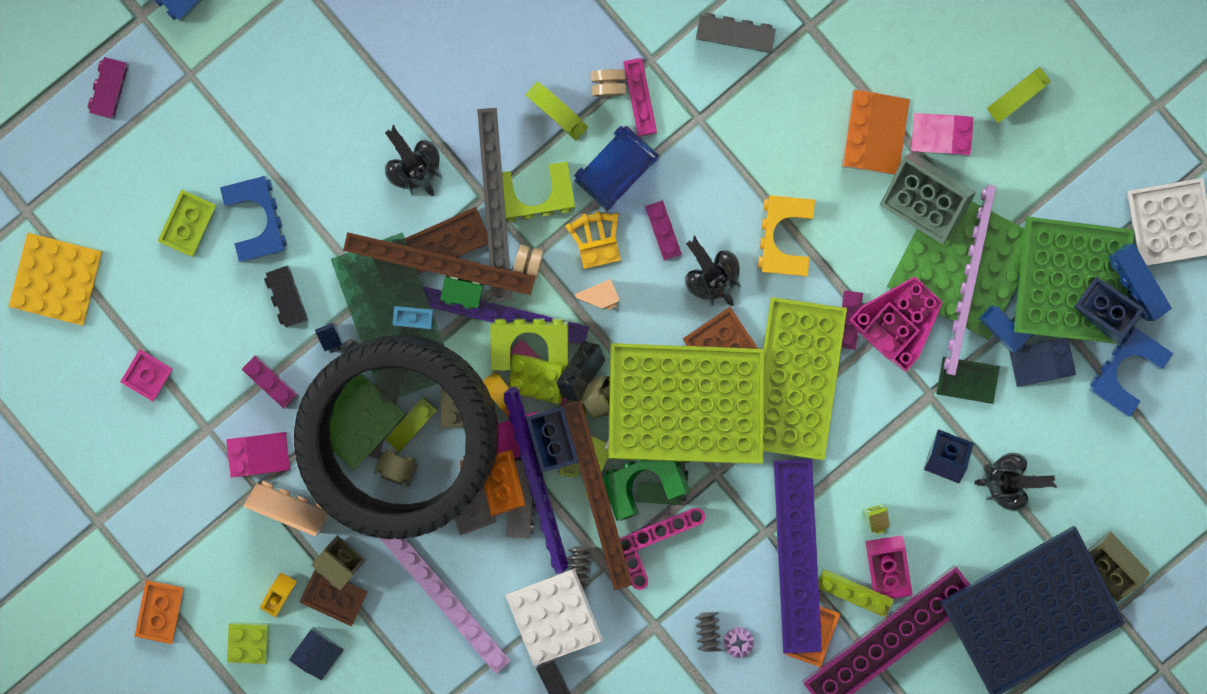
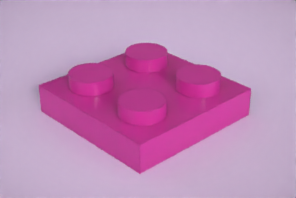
M139 349L120 382L154 402L173 368Z

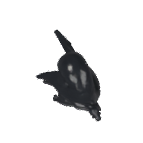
M393 124L391 131L388 129L385 134L395 146V150L399 153L401 160L393 159L385 165L386 178L396 187L409 189L412 196L414 195L413 189L420 187L425 188L428 194L434 196V189L430 185V181L435 175L442 177L438 172L440 155L437 147L431 141L422 140L415 145L412 152Z
M694 235L693 241L689 240L686 245L696 257V261H698L702 270L694 269L687 273L685 285L688 291L698 298L709 300L711 306L714 305L713 299L721 297L725 298L727 304L733 306L734 300L730 295L731 290L735 285L741 287V284L738 282L740 273L738 258L734 253L723 250L715 255L713 263Z
M1014 452L1001 456L993 465L985 464V467L991 469L988 478L974 481L975 485L978 484V486H987L989 488L991 496L987 497L986 500L994 499L998 505L1009 511H1020L1027 506L1028 495L1023 488H1057V485L1052 482L1055 481V475L1023 476L1027 469V460L1025 456Z

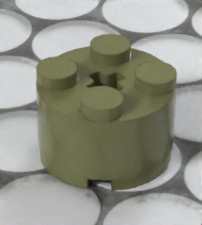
M604 375L593 379L580 399L593 419L609 415L610 376Z
M387 449L386 452H381L373 474L377 475L380 472L382 473V478L400 485L402 482H406V487H409L418 465L415 464V459L408 456L404 458L398 457L397 452Z

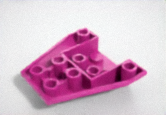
M914 276L862 305L850 318V322L859 334L887 360L904 372H907L919 358L943 302Z

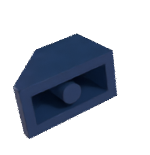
M336 323L315 329L324 351H329L331 354L341 350L340 346L344 345Z

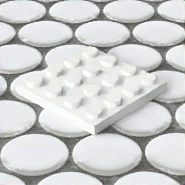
M1203 178L1126 191L1136 248L1146 265L1207 255V196Z
M575 569L505 595L533 666L603 640Z

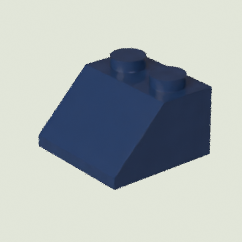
M938 429L923 470L959 484L968 468L974 443Z
M312 627L289 658V661L304 672L322 680L344 649Z

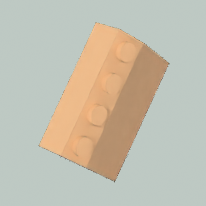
M266 481L255 485L243 506L313 536L321 533L328 516L318 503L314 506L309 504V500L302 496L297 498L290 496V491L282 488L279 491L273 489V484Z

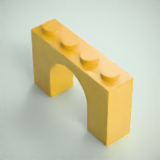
M769 195L768 199H764L763 210L767 211L766 218L762 219L761 228L765 230L764 237L760 239V249H763L762 257L759 256L758 268H761V272L808 276L810 257L787 255L781 252L774 243L773 232L776 225L785 218L813 219L815 199Z

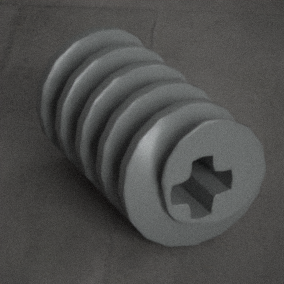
M574 546V548L568 549L573 555L567 557V559L573 561V563L567 564V567L575 569L581 586H590L585 583V581L590 580V577L585 574L591 572V569L586 568V566L591 565V561L586 559L592 557V554L587 552L592 547Z
M704 612L695 617L696 620L701 621L695 625L701 628L700 631L696 632V635L702 636L697 642L703 644V646L697 648L698 650L703 652L722 650L716 648L722 644L721 641L716 640L721 637V634L715 632L720 629V626L714 625L720 621L719 618L714 617L719 612Z

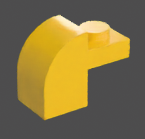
M495 371L483 380V383L486 385L495 403L509 417L508 407L504 403V392L509 387Z

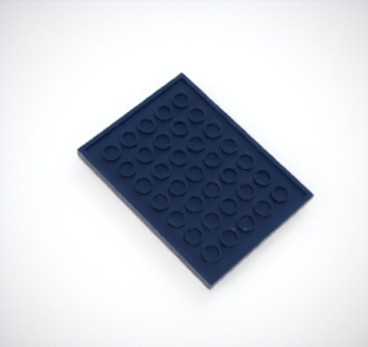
M1075 526L1070 527L940 601L989 694H1003L1125 624Z

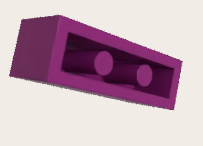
M104 57L103 61L100 60L98 65L99 77L93 83V90L95 92L93 98L90 97L88 102L89 113L115 119L129 64Z
M254 355L241 369L283 409H286L299 395L257 355Z

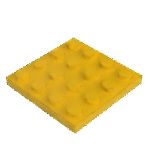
M27 233L8 307L84 326L103 252Z

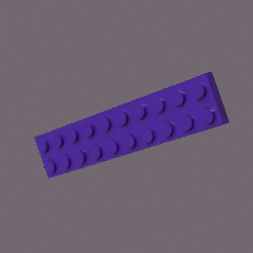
M812 459L773 461L783 653L822 652Z

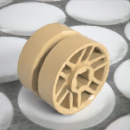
M624 69L590 72L591 82L599 83L591 86L592 97L626 95V84L618 83L626 80Z
M520 244L513 271L535 276V284L544 250L534 248L531 255H529L530 247Z

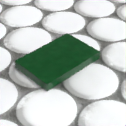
M942 357L936 391L937 395L990 404L994 403L1000 366L959 359L956 374L951 375L946 374V369H944V362L948 357Z

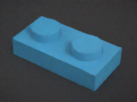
M394 306V326L432 329L433 310Z

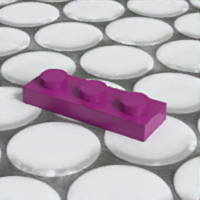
M663 200L645 206L663 260L682 255Z
M844 290L842 307L847 308L841 348L856 350L858 331L850 322V318L862 306L863 293Z

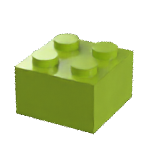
M229 623L227 663L266 664L269 653L270 623Z

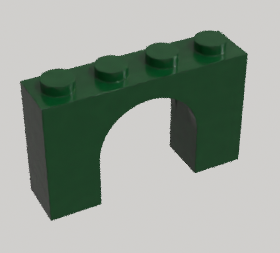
M680 462L686 481L688 482L689 471H685V463L689 462ZM637 482L636 502L682 505L683 501L687 499L686 495L676 500H668L662 483Z

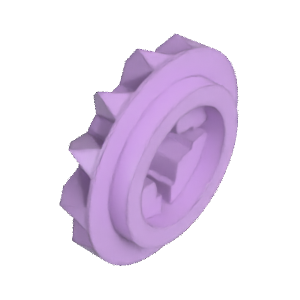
M733 628L724 637V648L734 658H743L749 655L754 648L753 635L745 628ZM736 635H738L740 640H747V642L742 644L741 651L737 645H731L736 642Z

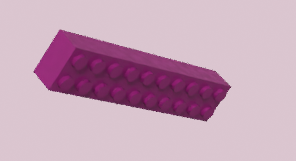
M953 565L823 664L821 668L819 667L802 680L803 684L811 694H854L950 621L940 601L965 588L970 583L957 566Z

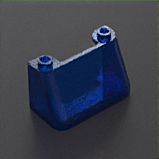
M627 125L624 128L620 126L613 133L615 137L585 169L581 167L574 174L576 177L574 182L607 213L646 170L660 158V155Z

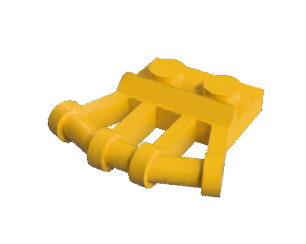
M594 211V214H582L580 218L571 224L565 225L579 246L584 269L621 261L616 240L619 213L614 212V214ZM601 220L613 222L611 237L605 238ZM597 221L601 240L592 241L589 222ZM583 224L588 243L584 244L574 231Z

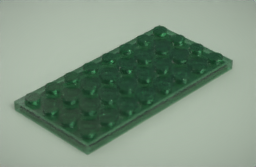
M403 232L383 239V241L408 246ZM350 252L331 259L361 343L383 336L406 335L429 339L445 346L434 315L432 329L393 325L394 306L432 310L416 268ZM383 367L372 370L383 403L437 384L423 374L405 368Z

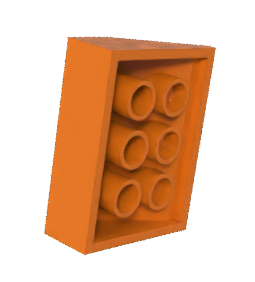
M861 90L852 91L842 161L843 168L895 175L901 163L910 99Z

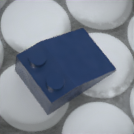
M1098 277L1093 280L1074 306L1105 336L1119 345L1123 343L1144 312L1143 307Z
M1068 338L1027 345L1016 352L1009 351L1017 387L1076 375Z

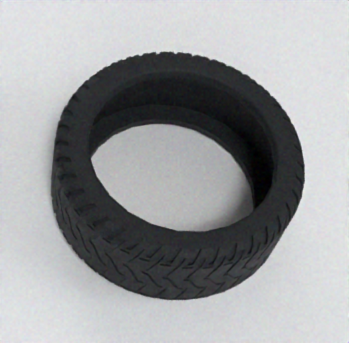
M393 335L371 339L350 348L332 360L317 374L308 386L300 402L294 426V451L297 466L303 482L312 497L338 523L351 528L353 531L375 538H395L396 540L408 539L409 537L415 538L438 530V528H442L450 523L451 520L456 519L483 488L496 460L495 455L497 454L499 439L497 413L495 412L493 399L490 397V393L479 374L456 352L451 351L442 344L416 336ZM383 367L405 368L421 373L436 382L452 398L462 417L466 441L465 456L460 473L446 491L429 500L413 504L388 503L372 498L356 488L343 474L334 457L330 441V419L335 402L342 390L359 374Z

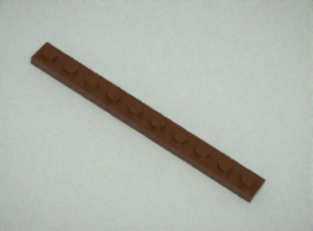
M347 232L343 251L527 295L532 294L535 276Z
M579 400L562 404L613 588L618 590L632 586L629 569L582 403Z

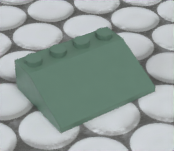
M910 153L904 156L880 205L943 245L967 211L976 191L915 153Z

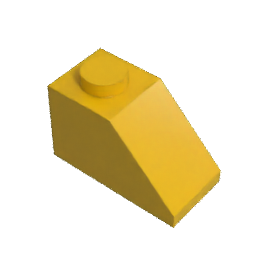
M280 572L266 594L260 609L276 618L297 581Z

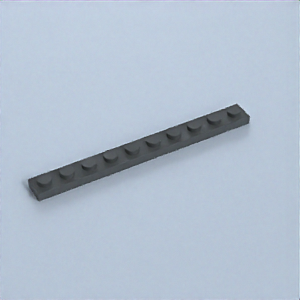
M497 108L477 109L490 266L510 270ZM492 286L493 302L513 300L512 291Z

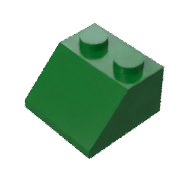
M446 275L440 300H444V303L449 305L462 304L467 309L478 308L484 284Z

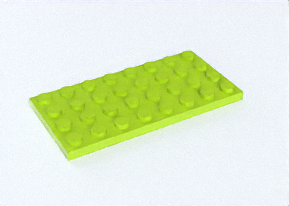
M771 297L763 347V451L825 460L847 308Z

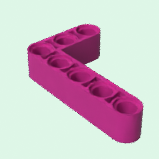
M698 507L688 509L620 537V541L628 540L631 543L628 550H623L626 562L629 558H635L638 561V565L635 568L628 566L632 586L635 589L642 590L648 585V577L637 550L702 524L705 520V513L702 509ZM692 512H701V519L693 521L691 519ZM676 518H681L684 521L682 528L677 529L673 526V521ZM657 526H664L666 533L662 536L655 533ZM646 533L649 538L647 542L640 543L637 539L638 535ZM636 576H643L645 583L641 586L634 583Z

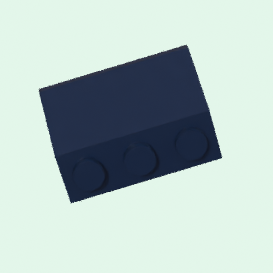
M563 406L526 417L541 473L579 462Z

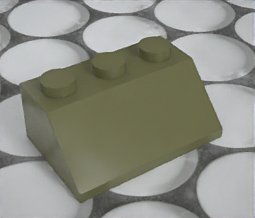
M1111 531L1088 549L1111 596L1117 602L1140 587L1150 574L1144 565Z

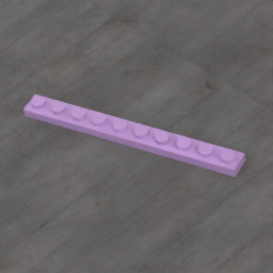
M987 185L986 189L983 188L981 192L982 208L978 207L976 215L979 222L978 226H974L972 237L975 238L974 245H970L968 256H971L969 264L966 263L964 275H967L966 282H962L960 294L963 295L961 302L958 301L956 313L959 314L957 320H954L952 325L954 337L949 340L948 344L950 355L944 362L946 374H956L996 186Z
M381 539L495 673L499 672L511 661L407 539Z

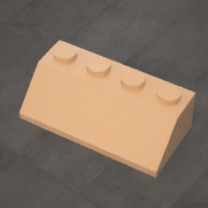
M611 279L575 294L578 300L600 309L606 308L607 311L618 307L617 303L620 302Z

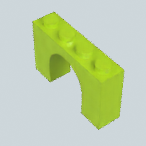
M568 162L548 164L552 183L551 194L545 202L536 206H529L519 201L514 192L511 171L502 172L506 223L514 222L516 217H522L523 220L534 218V214H541L542 217L553 215V211L560 210L561 214L572 212L571 208H575Z
M541 318L533 319V322H526V319H514V322H506V319H495V322H491V370H511L512 342L518 335L526 332L536 333L546 341L549 362L564 365L565 368L568 365V322H564V319L556 318L552 319V322H545V319Z

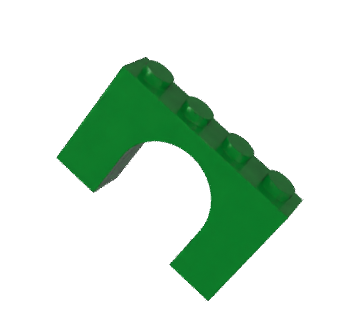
M641 460L636 464L634 462L623 465V469L618 471L617 469L607 471L603 481L616 521H624L639 515L632 495V484L641 472L650 470L659 476L668 500H676L691 494L680 462Z

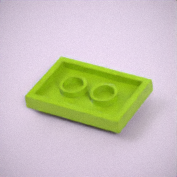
M181 189L158 242L190 257H194L217 205Z
M517 353L513 354L509 388L518 386L520 395L560 404L562 403V396L556 381L564 371L565 366Z

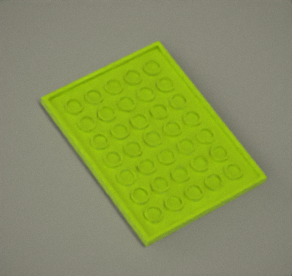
M610 344L608 459L763 464L764 349Z

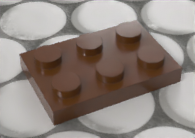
M314 570L299 603L352 627L368 591L349 582L339 590L331 585L330 581Z

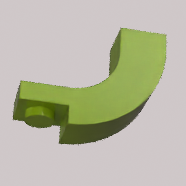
M1039 66L986 109L996 122L999 123L1046 87L1051 80Z
M537 81L525 94L534 105L555 121L575 141L587 130L588 126L581 118L540 82Z

